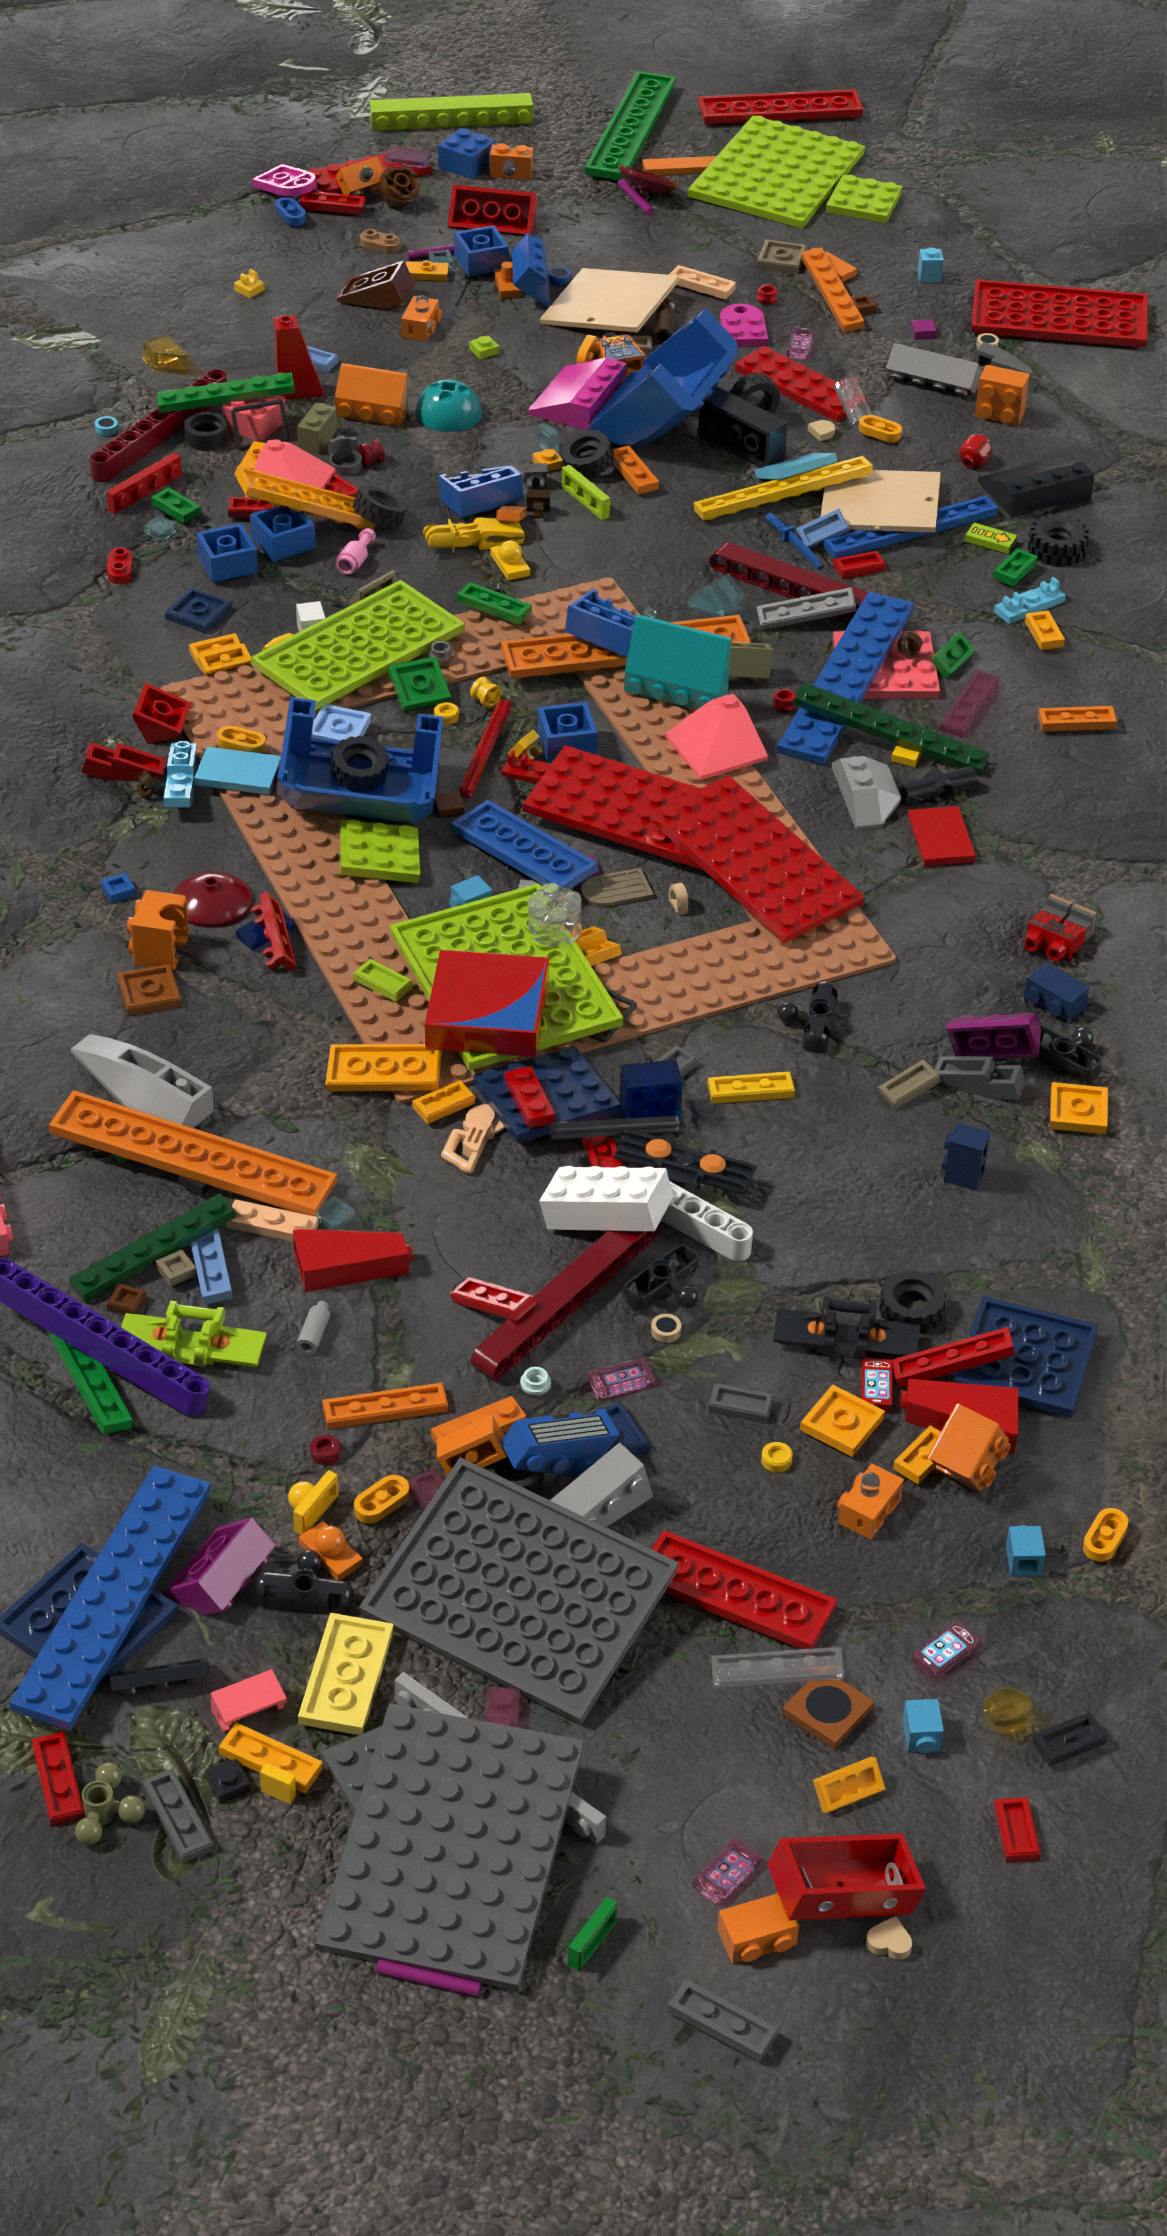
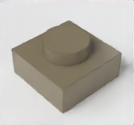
M183 1250L156 1260V1269L170 1287L197 1276L196 1267Z

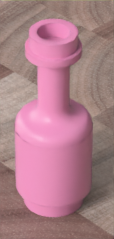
M369 528L362 530L359 534V541H350L338 555L336 565L341 573L346 575L355 573L365 561L368 555L366 546L372 545L376 538L373 530Z

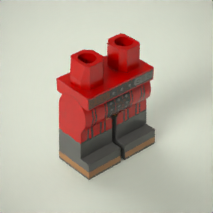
M1051 893L1047 898L1045 907L1028 924L1024 948L1031 952L1041 949L1046 952L1048 959L1055 962L1061 959L1069 961L1072 953H1075L1094 933L1097 912L1077 903L1072 907V901Z

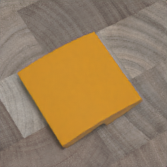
M236 633L189 644V652L205 675L251 664V656L245 644L240 643Z
M593 926L571 934L591 966L622 955L620 944L608 941L606 931Z

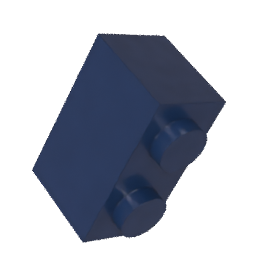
M1046 962L1027 977L1024 998L1068 1023L1087 1007L1090 987Z
M957 1123L954 1132H948L944 1143V1149H947L948 1153H945L941 1169L945 1170L944 1182L977 1191L985 1173L990 1131Z

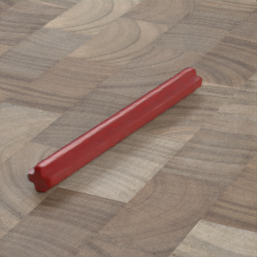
M500 699L494 709L459 786L461 797L470 798L476 788L511 710V702L509 700Z

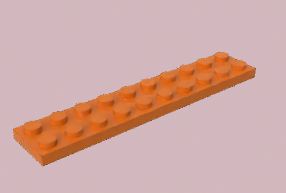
M740 615L670 622L730 637L731 642L751 643ZM571 634L501 641V651L511 679L626 666L628 658L627 656H620L607 648L597 647L594 643L587 640L577 639Z
M75 1090L72 1091L49 1124L50 1134L283 1209L315 1217L337 1181V1174Z

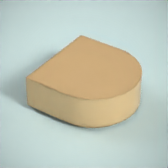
M819 420L809 423L808 431L821 442L834 436L835 425L827 420Z
M681 882L672 884L669 888L670 903L679 916L688 914V895L685 886Z

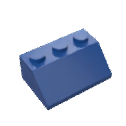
M527 233L512 250L513 285L548 308L550 306L545 244L539 237H533Z

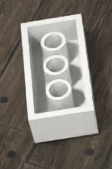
M565 1166L558 1168L539 1202L547 1229L655 1231L673 1198V1193L666 1168Z

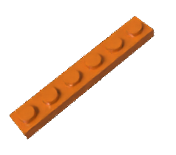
M822 247L803 251L802 260L842 331L845 333L864 328V320Z

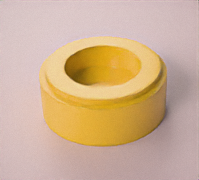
M441 703L434 708V716L443 717V725H451L459 720V708L452 703Z
M772 1442L763 1448L761 1462L764 1468L771 1472H784L792 1465L793 1453L788 1445L781 1442Z

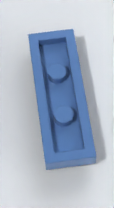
M217 1228L191 1243L204 1305L233 1298Z

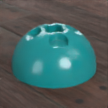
M444 379L436 381L424 389L416 403L415 416L419 423L429 429L440 432H458L469 429L480 421L482 407L478 396L468 385L458 380Z

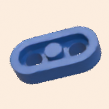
M288 197L276 200V212L287 224L292 227H299L305 223L306 212L296 200Z

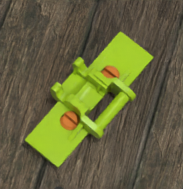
M172 1300L166 1311V1318L126 1313L121 1328L179 1363L203 1367L207 1364L213 1365L214 1362L257 1367L267 1337L266 1332L223 1326L225 1318V1308L218 1307L217 1310L179 1305L178 1301ZM177 1316L207 1321L203 1323L201 1332L189 1331L181 1328V1319L177 1318Z

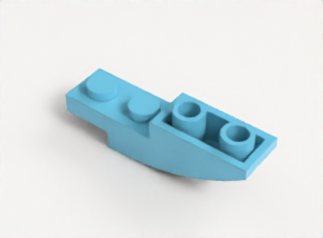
M187 741L171 743L167 764L168 775L164 793V807H190L193 804L197 744H190Z

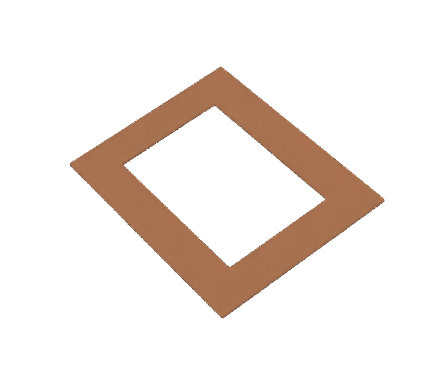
M602 578L518 599L532 604V613L520 625L478 609L453 615L465 623V631L446 641L451 646L453 657L449 658L445 663H439L447 685L508 670L501 651V641L569 634L565 632L568 605L593 588L598 591V596L603 600L608 598L612 600L613 606L621 610L624 608L634 616L640 614L613 578ZM430 650L410 661L430 658ZM243 665L210 675L194 677L189 680L170 683L160 688L192 702L182 731L190 744H197L196 755L200 762L207 747L221 748L217 743V732L224 726H236L262 733L266 738V750L261 754L281 756L290 697L295 696L252 665ZM626 666L574 672L644 770L698 788L705 787L729 775L820 856L753 765L703 780L699 779L665 737L666 732L697 710L625 692ZM387 672L328 705L352 709L396 698L397 694ZM320 709L315 711L314 718L318 715ZM278 775L270 795L216 788L363 1044H425L424 1024L429 1000L390 934L389 925L409 920L384 879L340 875L339 827L340 821L348 820L347 817L344 815L292 809L277 794ZM740 904L751 921L591 966L605 989L637 1003L636 1009L607 1042H600L586 1036L537 1051V1056L575 1046L580 1053H584L814 987L822 981L831 982L895 963L896 956L859 907L783 943ZM369 959H372L413 980V988L395 1002L354 981L353 973ZM611 997L621 1015L631 1006ZM609 1030L596 1034L604 1037ZM442 1050L438 1089L459 1080L465 1086L472 1085L473 1075L534 1057L518 1056L469 1071L458 1051ZM436 1090L391 1092L399 1104H406Z

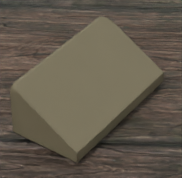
M392 570L358 589L350 600V605L395 583V571Z

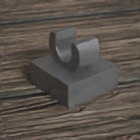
M547 463L523 465V482H527V489H531L532 482H539L540 489H544L547 478Z

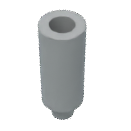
M319 1301L308 1312L296 1342L297 1350L303 1354L313 1355L317 1351L330 1318L329 1305L325 1301Z

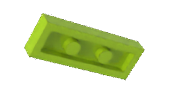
M571 465L562 467V488L601 520L609 518L610 497Z

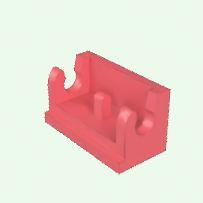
M272 1669L211 1693V1711L223 1732L230 1730L229 1725L236 1720L274 1705L278 1710L284 1709V1704L287 1702V1698Z

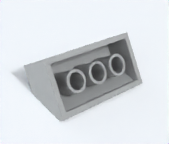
M897 343L893 344L886 367L894 379L904 380V378H908L918 385H925V383L933 384V387L938 390L945 391L946 388L953 389L954 393L962 396H967V393L974 395L978 389L979 378L983 372L978 363Z

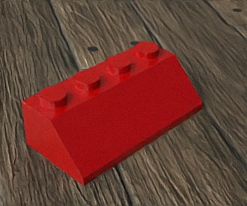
M453 184L447 226L461 229H476L494 225L499 233L518 235L529 233L531 235L536 222L538 197L536 193Z

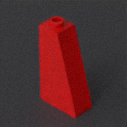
M283 315L273 318L275 375L278 373H292L295 393L278 396L284 397L285 400L324 396L320 378L296 316Z
M313 1229L292 1230L293 1251L305 1292L409 1274V1262L413 1261V1251L411 1244L405 1243L402 1233Z
M908 1379L907 1391H901L900 1409H905V1422L928 1428L931 1425L941 1432L955 1405L960 1404L998 1423L1009 1439L1010 1449L1008 1454H1015L1018 1436V1388Z

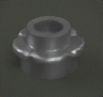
M437 641L431 645L429 657L436 656L438 663H445L449 658L453 657V651L449 643Z

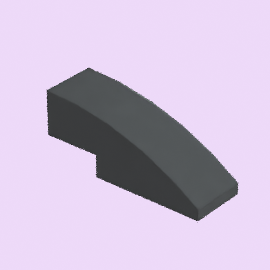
M983 342L976 349L974 362L979 364L982 371L986 365L1029 373L1028 393L1031 391L1033 371L1025 363L1009 352L986 342Z
M940 1056L934 1069L940 1076V1081L944 1084L968 1093L996 1099L1019 1100L1026 1083L1021 1065H995L993 1057Z

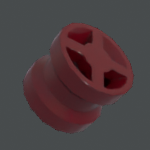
M373 440L371 444L362 443L359 445L358 449L364 466H371L373 462H384L385 453L379 440Z

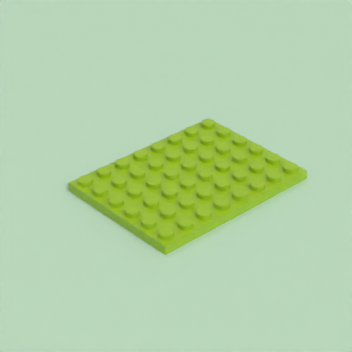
M752 116L688 188L687 197L802 229L834 191L842 175H847L863 156L865 146L859 145L854 141L841 140L836 136H826L817 131L804 130L799 126H790L780 121H771L762 116Z
M539 883L389 925L392 938L428 1000H430L440 950L549 957L550 983L545 1009L541 1015V1034L538 1051L623 1026V1016ZM483 1051L459 1052L469 1071L518 1057Z

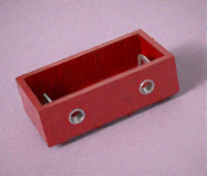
M903 1833L780 1838L767 1863L789 1921L912 1915L926 1890Z

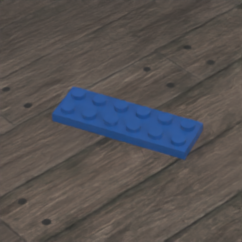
M489 800L451 822L452 832L560 895L598 872V863Z

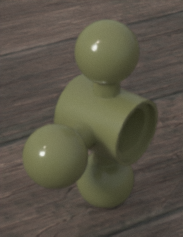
M106 1762L101 1764L95 1772L96 1781L87 1784L82 1791L85 1818L77 1823L75 1836L84 1845H92L101 1838L102 1825L111 1822L115 1813H118L119 1817L127 1823L138 1822L144 1815L145 1806L140 1798L127 1796L121 1801L114 1800L112 1789L117 1787L122 1779L121 1769L115 1763Z

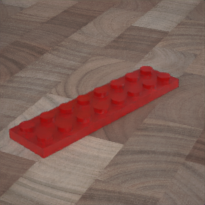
M856 89L698 97V106L703 122L709 125L748 122L752 116H762L771 121H796L800 119L812 121L821 118L833 120L842 117L849 119L863 117V107Z

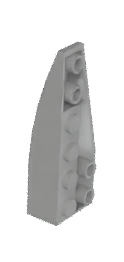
M89 1034L71 1048V1053L122 1106L194 1128L214 1112L211 1086L148 1051L128 1043Z

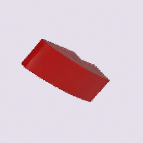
M90 742L81 773L111 780L140 781L138 777L146 770L158 779H161L166 759L117 743L115 750Z

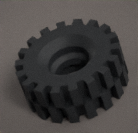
M1056 513V516L1046 514V518L1040 516L1038 520L1033 521L1030 527L1029 553L1038 556V560L1041 559V563L1045 565L1051 563V566L1056 567V564L1066 567V564L1069 563L1070 566H1073L1075 562L1080 563L1082 558L1086 556L1089 529L1088 527L1086 528L1084 522L1079 523L1080 519H1071V515L1066 514V517H1063L1061 514Z

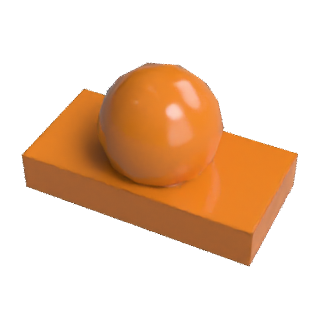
M324 1521L298 1537V1544L304 1550L312 1549L318 1552L322 1559L321 1566L337 1581L342 1580L363 1566V1558L346 1543L342 1530L335 1526H328Z

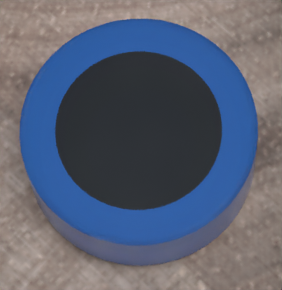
M555 267L550 270L549 280L556 285L568 284L571 281V271L565 267Z

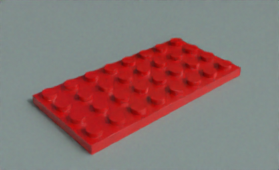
M976 279L971 333L979 335L990 333L1001 337L1016 336L1024 339L1039 338L1046 341L1063 340L1069 343L1085 342L1087 344L1098 343L1109 346L1121 345L1131 348H1146L1148 294Z
M564 745L523 803V812L703 870L649 820L650 811L700 789L693 785Z
M729 775L650 811L649 820L783 943L831 921L864 903L865 896Z

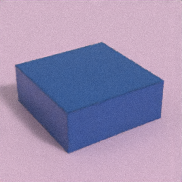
M126 873L101 880V888L111 904L136 896L135 887Z

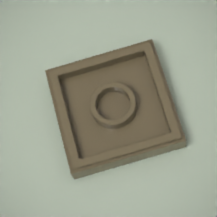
M766 239L757 260V268L799 274L803 263L802 252L807 251V246Z

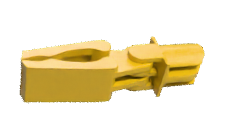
M476 518L474 523L452 524L451 520L448 519V524L428 525L423 529V535L430 549L450 548L452 552H454L455 547L478 546L480 550L500 546L506 541H515L521 544L525 539L519 522L498 521L496 518Z

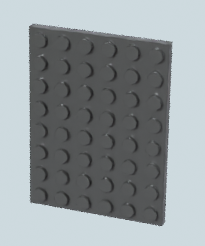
M460 1457L359 1606L361 1614L375 1621L392 1623L395 1631L582 1725L680 1568L679 1562Z
M389 1703L316 1938V1950L378 1962L379 1959L480 1982L481 1984L519 1991L583 1754L584 1740Z

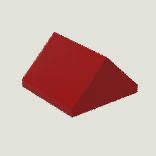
M145 682L132 717L147 744L176 738L181 734L192 702Z

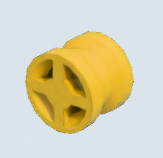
M486 677L478 678L470 690L471 698L480 701L486 708L493 707L499 701L502 694L501 688L496 684H492Z

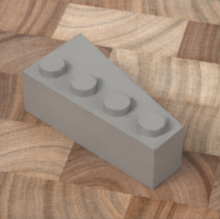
M618 1443L550 1501L607 1527L653 1498L644 1465L621 1443Z

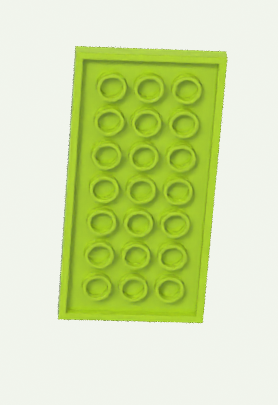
M399 580L252 656L251 665L296 698L316 700V711L388 672L390 665L408 662L429 651L434 642H446L465 631V623L402 580Z

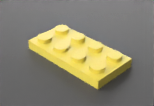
M330 1613L298 1714V1724L356 1735L364 1733L394 1632L392 1623Z

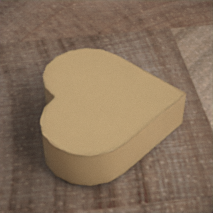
M895 1916L872 1927L868 1931L866 1946L873 1954H887L890 1958L902 1960L911 1953L912 1939Z

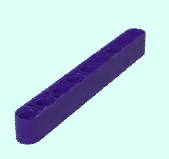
M0 1258V1302L180 1412L189 1416H198L205 1411L210 1388L207 1379L16 1263Z

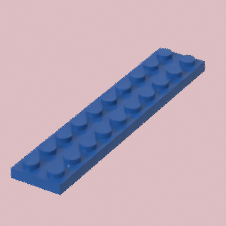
M868 592L813 686L860 703L914 611V602ZM800 707L778 743L777 753L825 765L847 725Z
M153 1465L10 1700V1711L67 1730L72 1729L211 1493V1483Z

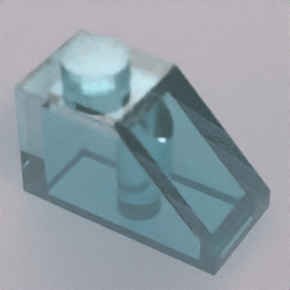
M726 574L697 590L687 601L686 605L688 608L721 617L726 613L729 615L735 613L741 607L739 603L745 595L730 575Z

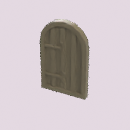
M641 868L594 876L583 882L581 887V895L585 902L597 907H610L652 899L654 897Z

